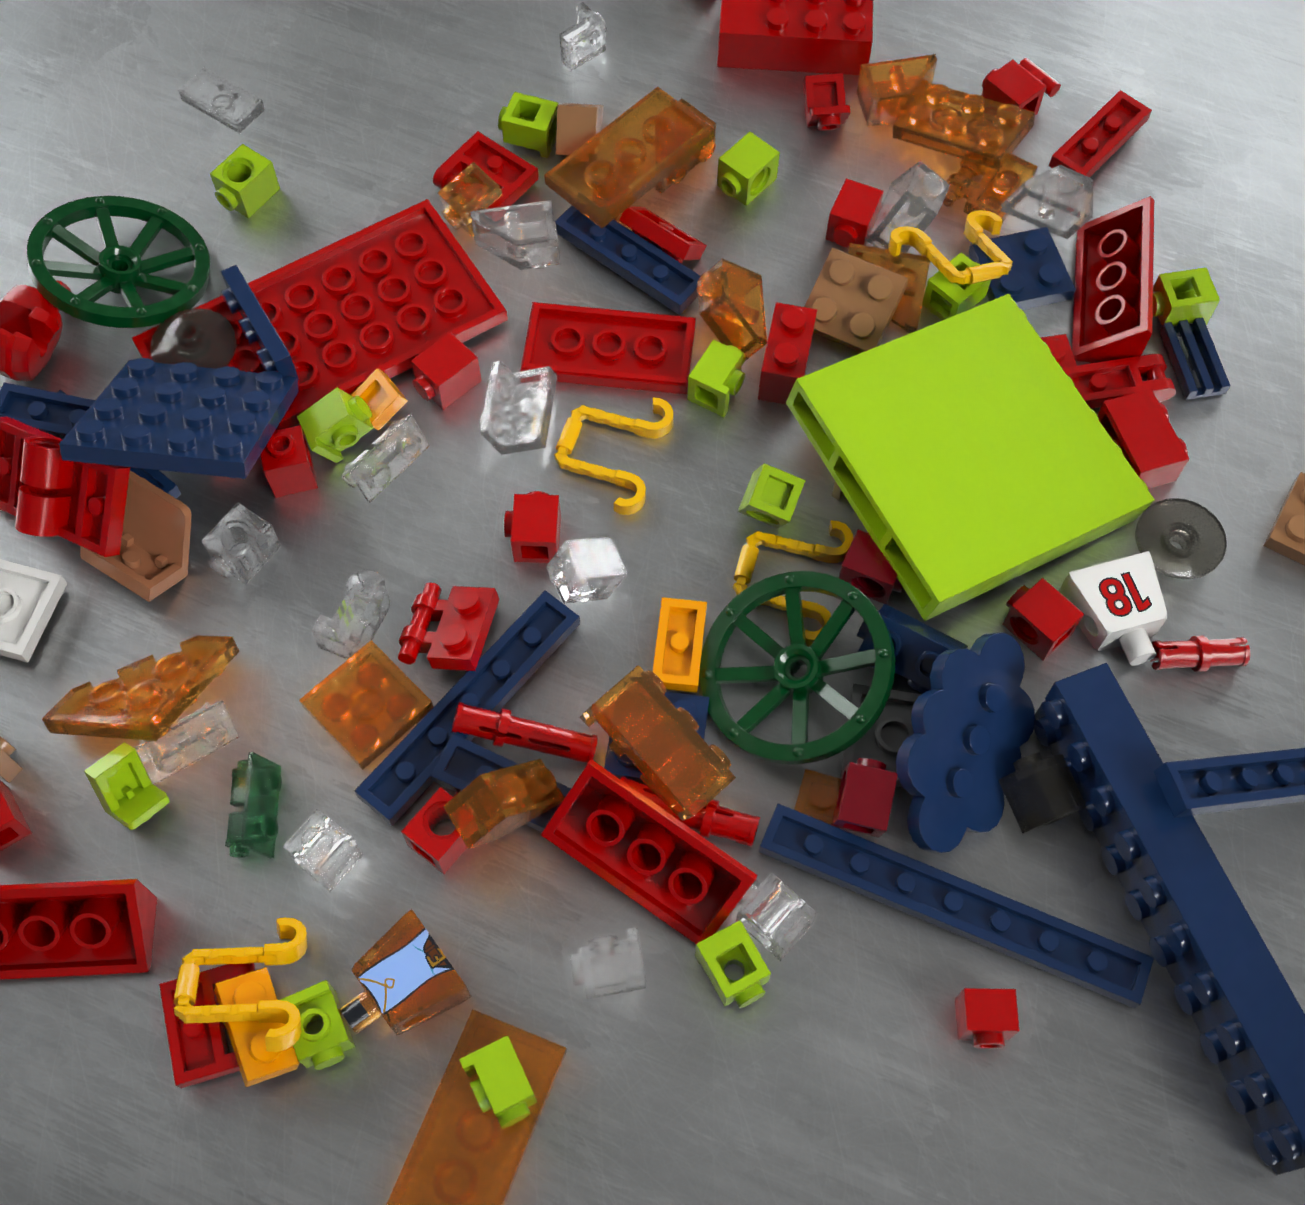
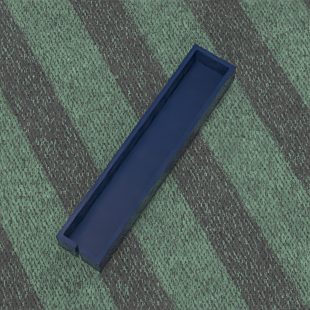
M1104 663L1056 681L1046 695V701L1042 702L1035 713L1034 731L1038 740L1043 746L1049 747L1056 761L1055 768L1059 780L1066 788L1071 789L1079 804L1078 813L1083 825L1087 830L1094 832L1102 847L1101 856L1107 870L1112 875H1117L1126 892L1125 902L1129 912L1137 921L1141 920L1150 937L1149 947L1154 959L1161 967H1166L1175 984L1174 994L1179 1006L1187 1015L1192 1016L1201 1033L1200 1044L1205 1055L1212 1063L1218 1065L1227 1082L1226 1092L1231 1104L1238 1113L1244 1114L1254 1133L1253 1143L1258 1155L1266 1165L1272 1166L1276 1175L1305 1168V1014L1194 816L1174 818L1153 772L1164 763L1108 664Z

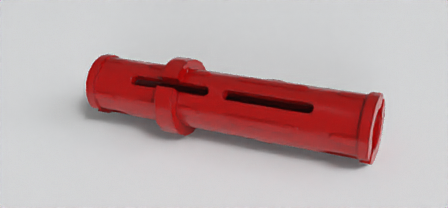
M458 702L451 730L454 733L459 732L492 740L493 746L502 748L505 743L544 754L584 762L585 764H588L591 759L593 760L598 741L597 735L594 734L589 735L551 724L511 716V710L502 708L499 713L466 705L463 702Z
M623 776L620 778L689 828L700 831L699 835L709 839L713 835L736 841L748 847L753 846L759 827V816L719 806L720 801L714 799L706 802L655 786L642 784Z

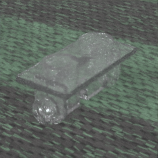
M408 415L399 422L393 420L390 423V427L373 442L374 448L371 451L366 449L352 463H347L344 466L346 471L341 475L343 480L352 488L357 485L367 502L371 503L430 446L413 415Z
M222 700L212 705L206 702L203 704V708L179 720V724L172 728L168 726L146 739L143 737L138 739L139 745L135 746L134 749H136L153 785L239 738L238 732Z

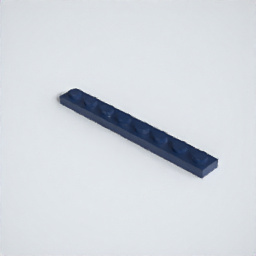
M777 803L760 844V853L1132 1008L1141 1005L1154 957Z

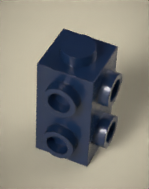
M884 604L878 611L885 621L892 638L895 653V673L907 678V684L920 693L931 690V669L939 654L945 650L965 649L968 647V645L887 604ZM863 621L857 633V637L863 639L858 652L874 649L871 633L867 624Z

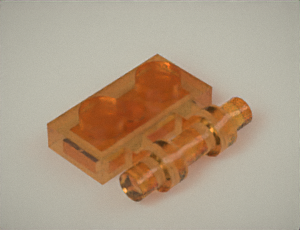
M979 143L974 150L968 151L960 161L961 168L958 172L951 174L943 185L944 191L940 195L939 200L944 206L951 207L957 199L965 198L967 201L963 210L964 213L969 214L981 210L989 211L1000 216L1004 222L1034 179L1038 166L1005 150H1002L995 160L988 156L990 148L986 144ZM982 175L984 177L978 183L972 180L973 176Z

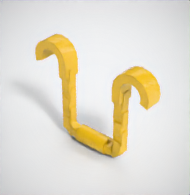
M981 210L969 213L966 218L964 235L994 262L969 267L963 271H958L932 244V240L920 229L909 226L898 227L890 235L888 251L892 256L900 255L902 245L912 246L922 256H926L951 283L962 285L966 283L975 284L1000 278L1002 275H1008L1013 262L983 233V229H985L992 235H1000L1003 220L997 214Z
M653 397V414L661 415L663 419L659 422H649L581 405V407L572 410L571 417L567 418L556 445L557 453H554V458L560 469L614 483L616 486L634 491L636 494L632 498L623 499L619 497L613 504L614 512L618 514H635L642 509L646 500V487L644 481L639 476L626 471L612 470L603 466L586 463L585 461L568 458L567 455H570L573 451L583 425L581 421L584 419L633 432L635 435L657 439L667 435L673 427L674 412L672 406L666 400Z
M830 520L829 534L842 542V545L839 547L809 544L791 538L788 539L756 531L746 537L747 544L742 546L733 577L737 582L733 584V589L738 595L748 588L746 584L751 582L759 554L757 547L760 545L798 555H805L826 563H838L844 561L854 535L846 524ZM781 595L761 604L784 611L787 610L785 596ZM801 600L803 616L817 620L823 628L831 617V613L818 603ZM822 628L817 631L805 630L807 647L811 646Z
M294 918L276 919L277 934L280 940L291 939L287 943L264 944V947L193 949L192 952L182 958V965L179 967L174 997L175 1015L184 1021V1024L237 1021L286 1024L285 1026L278 1029H269L265 1036L266 1051H283L293 1046L301 1035V1017L299 1009L288 1001L264 1000L259 1001L258 1004L194 1006L200 973L198 966L265 963V966L294 963L306 953V927L301 921Z

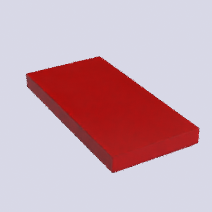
M532 302L520 369L521 379L687 395L696 318Z

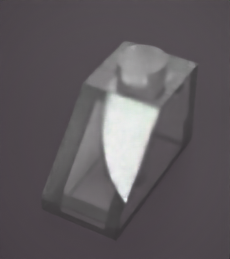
M919 161L891 183L865 241L895 264L898 263L912 246L902 245L900 255L892 256L888 251L891 232L895 228L904 226L915 227L924 232L937 216L950 184L923 162Z
M1058 165L1025 181L1001 204V211L1040 228L1047 227L1049 232L1069 239L1093 217L1094 179Z
M551 200L470 211L475 244L520 270L545 268L550 265L560 264L559 241Z

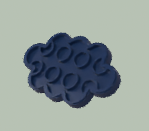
M1006 633L984 634L976 639L970 650L967 648L945 650L939 654L931 669V690L920 695L913 704L911 719L914 734L905 739L899 748L896 768L901 785L913 796L907 816L908 830L913 842L922 850L934 853L950 852L960 844L965 832L983 833L989 832L996 827L1003 816L1005 806L1003 790L1014 785L1021 774L1022 757L1020 746L1026 743L1033 733L1035 709L1031 698L1020 687L1025 670L1024 654L1020 644L1011 635Z

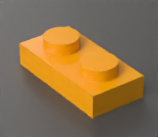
M662 597L651 688L697 693L707 602Z
M267 967L216 983L214 989L219 1005L258 1004L259 1001L278 1000ZM259 1021L225 1022L245 1087L283 1075L298 1068L299 1061L294 1046L283 1051H266L265 1036L269 1029H278L286 1024L278 1022L259 1023Z

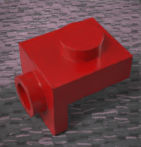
M843 73L805 76L803 79L807 127L817 126L818 130L821 131L840 128L841 124H845L850 115V105H846Z

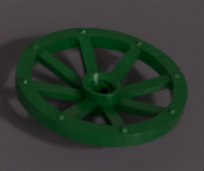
M95 196L65 203L48 212L37 222L27 242L28 271L37 290L59 310L72 317L96 325L114 328H141L165 323L192 309L204 295L209 282L210 256L207 246L198 231L184 218L169 209L141 199L123 196ZM110 216L134 218L145 221L147 224L129 248L118 244ZM96 217L105 249L101 252L97 251L65 229V227L81 220ZM161 229L175 236L185 246V248L141 261V257ZM54 238L92 265L46 261L43 259L48 243ZM190 261L194 263L195 269L188 283L149 275L150 273ZM53 276L98 281L75 295L60 285ZM138 286L173 296L154 304L144 305L135 288ZM111 291L122 294L128 307L109 306L95 303V301Z
M813 571L781 573L749 586L734 597L718 615L710 628L702 650L700 663L701 691L703 696L709 697L708 712L717 727L728 739L745 752L762 760L777 764L797 765L818 762L851 747L871 729L881 715L889 699L894 682V646L887 625L868 597L850 583L835 576ZM800 592H817L841 600V603L811 646L807 647ZM785 594L790 645L785 648L746 617L747 614L762 603ZM856 611L868 626L874 643V649L821 660L852 614ZM736 627L773 657L775 659L774 665L720 668L724 649ZM800 666H807V671L802 677H793L801 668ZM875 666L870 689L859 708L823 681L824 676ZM779 682L737 722L726 707L720 685L724 683ZM815 692L845 716L848 721L829 735L808 742L809 694ZM792 693V743L777 744L751 735L750 732Z

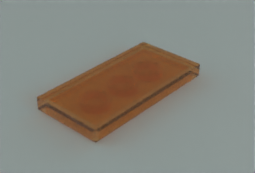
M656 87L544 174L545 184L602 229L715 138V128L661 88Z
M472 1009L386 1205H504L567 1053V1048ZM508 1035L537 1099V1103L528 1107L531 1113L528 1117L509 1127L501 1128L493 1109L483 1113L474 1095L470 1083L479 1079L478 1074L468 1077L459 1059Z

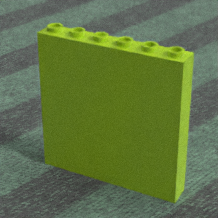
M1010 294L796 379L786 401L789 409L871 538L897 573V579L924 621L1135 521L1155 501L1145 482L1136 474L1124 457L1121 448L1114 443L1100 423L1097 414L1085 402L1074 386L1072 379L1061 368L1051 354L1048 345L1039 337L1027 320L1024 311L1018 307Z

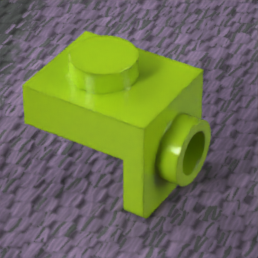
M125 742L84 771L104 811L129 830H134L142 823L148 821L170 802L167 794L152 784L136 749Z

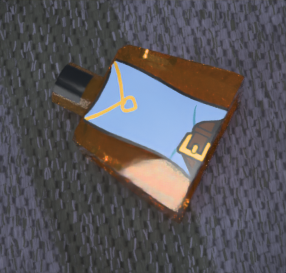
M411 909L353 965L351 970L364 988V991L339 1010L356 1034L383 1016L396 1035H400L465 1002L472 996L465 983Z

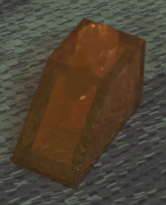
M936 54L861 65L856 94L867 127L905 122L931 89L937 64Z
M722 258L697 280L699 314L722 344L737 347L744 353L747 360L767 344L762 275Z

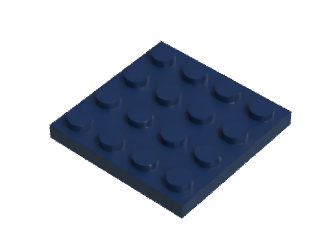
M148 358L129 360L59 443L62 460L246 479L299 392L298 378L295 376H282L277 371L255 373L239 371V369L230 366L215 369L197 367L189 362L165 364L155 363Z

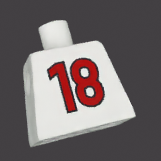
M1149 551L1071 571L1067 574L1059 592L1084 613L1078 625L1094 649L1102 651L1122 646L1129 664L1132 666L1143 664L1157 655L1149 638L1156 635L1167 620V610Z

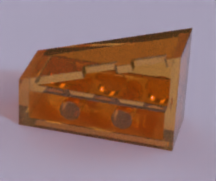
M638 665L591 705L579 718L588 727L597 722L613 739L609 748L619 758L625 754L642 773L640 779L684 821L694 817L736 777L728 769L731 767V762L725 753L714 744L709 746L696 732L699 729V725L693 716L682 707L677 709L664 695L667 689L661 679L650 670L644 672Z

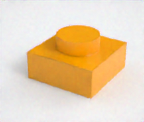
M378 368L351 394L353 397L356 395L361 397L367 403L372 412L370 421L373 428L378 431L408 402L388 375Z

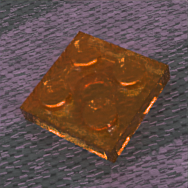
M372 640L299 699L302 707L362 770L424 718L434 707L432 701Z

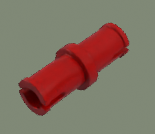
M1199 635L1192 636L1188 641H1152L1157 655L1150 662H1153L1151 666L1154 670L1191 668L1194 672H1203L1214 666L1240 667L1246 666L1249 663L1250 646L1246 645L1248 641L1244 637L1208 640L1206 636Z

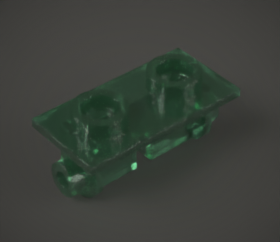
M249 752L248 760H239L237 768L232 770L230 805L235 807L244 806V810L229 813L225 846L230 848L229 855L231 857H248L251 850L265 857L274 858L275 840L278 835L279 792L282 787L281 766L254 752Z

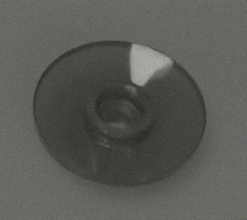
M189 309L170 316L160 324L152 337L150 351L155 363L177 364L189 362L197 367L217 369L226 367L236 351L237 339L231 323L221 314L207 309Z
M1171 498L1158 501L1143 512L1136 525L1135 539L1139 552L1149 551L1155 570L1172 578L1196 579L1206 576L1217 568L1226 552V534L1220 521L1207 508L1190 500ZM1171 542L1178 543L1182 549L1175 547Z

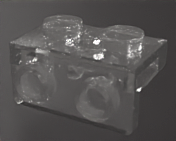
M502 361L492 363L490 377L486 384L487 394L483 415L480 418V433L501 455L546 448L557 382V374L551 367L547 366L512 373Z

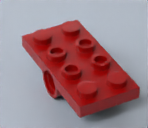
M8 416L0 417V510L16 516L15 529L32 536H59L103 557L120 555L130 467L62 460L59 443L63 439Z

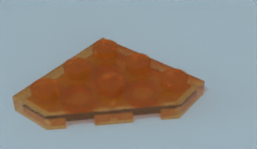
M194 636L179 643L182 649L180 652L169 654L156 661L152 654L117 669L119 675L117 679L103 682L95 688L89 681L71 689L41 719L48 731L54 734L158 741L159 738L165 736L170 731L171 725L183 712L196 703L199 695L216 677L225 671L226 666L240 651L233 637Z

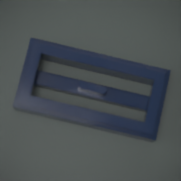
M1196 318L1193 324H1189L1188 320L1179 321L1177 326H1173L1172 322L1163 323L1159 332L1185 400L1226 394L1231 385L1204 318ZM1178 337H1181L1189 355L1187 358L1191 369L1195 371L1201 387L1199 388L1196 386Z

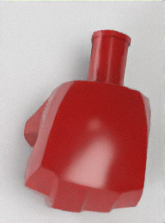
M56 280L60 285L72 292L65 283ZM16 285L0 301V375L16 381H32L51 359L62 332L63 323L59 313L60 310L46 300L35 287Z

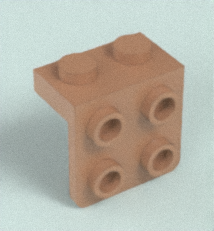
M130 471L120 555L103 557L80 546V558L150 602L188 576L192 513L189 507L182 501Z

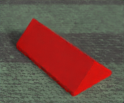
M1151 196L1077 226L1076 291L1074 294L1072 353L1075 361L1096 363L1141 356L1152 335L1154 199Z
M592 759L541 833V836L695 944L717 932L758 876Z
M138 879L0 885V980L148 973L152 963L157 897Z

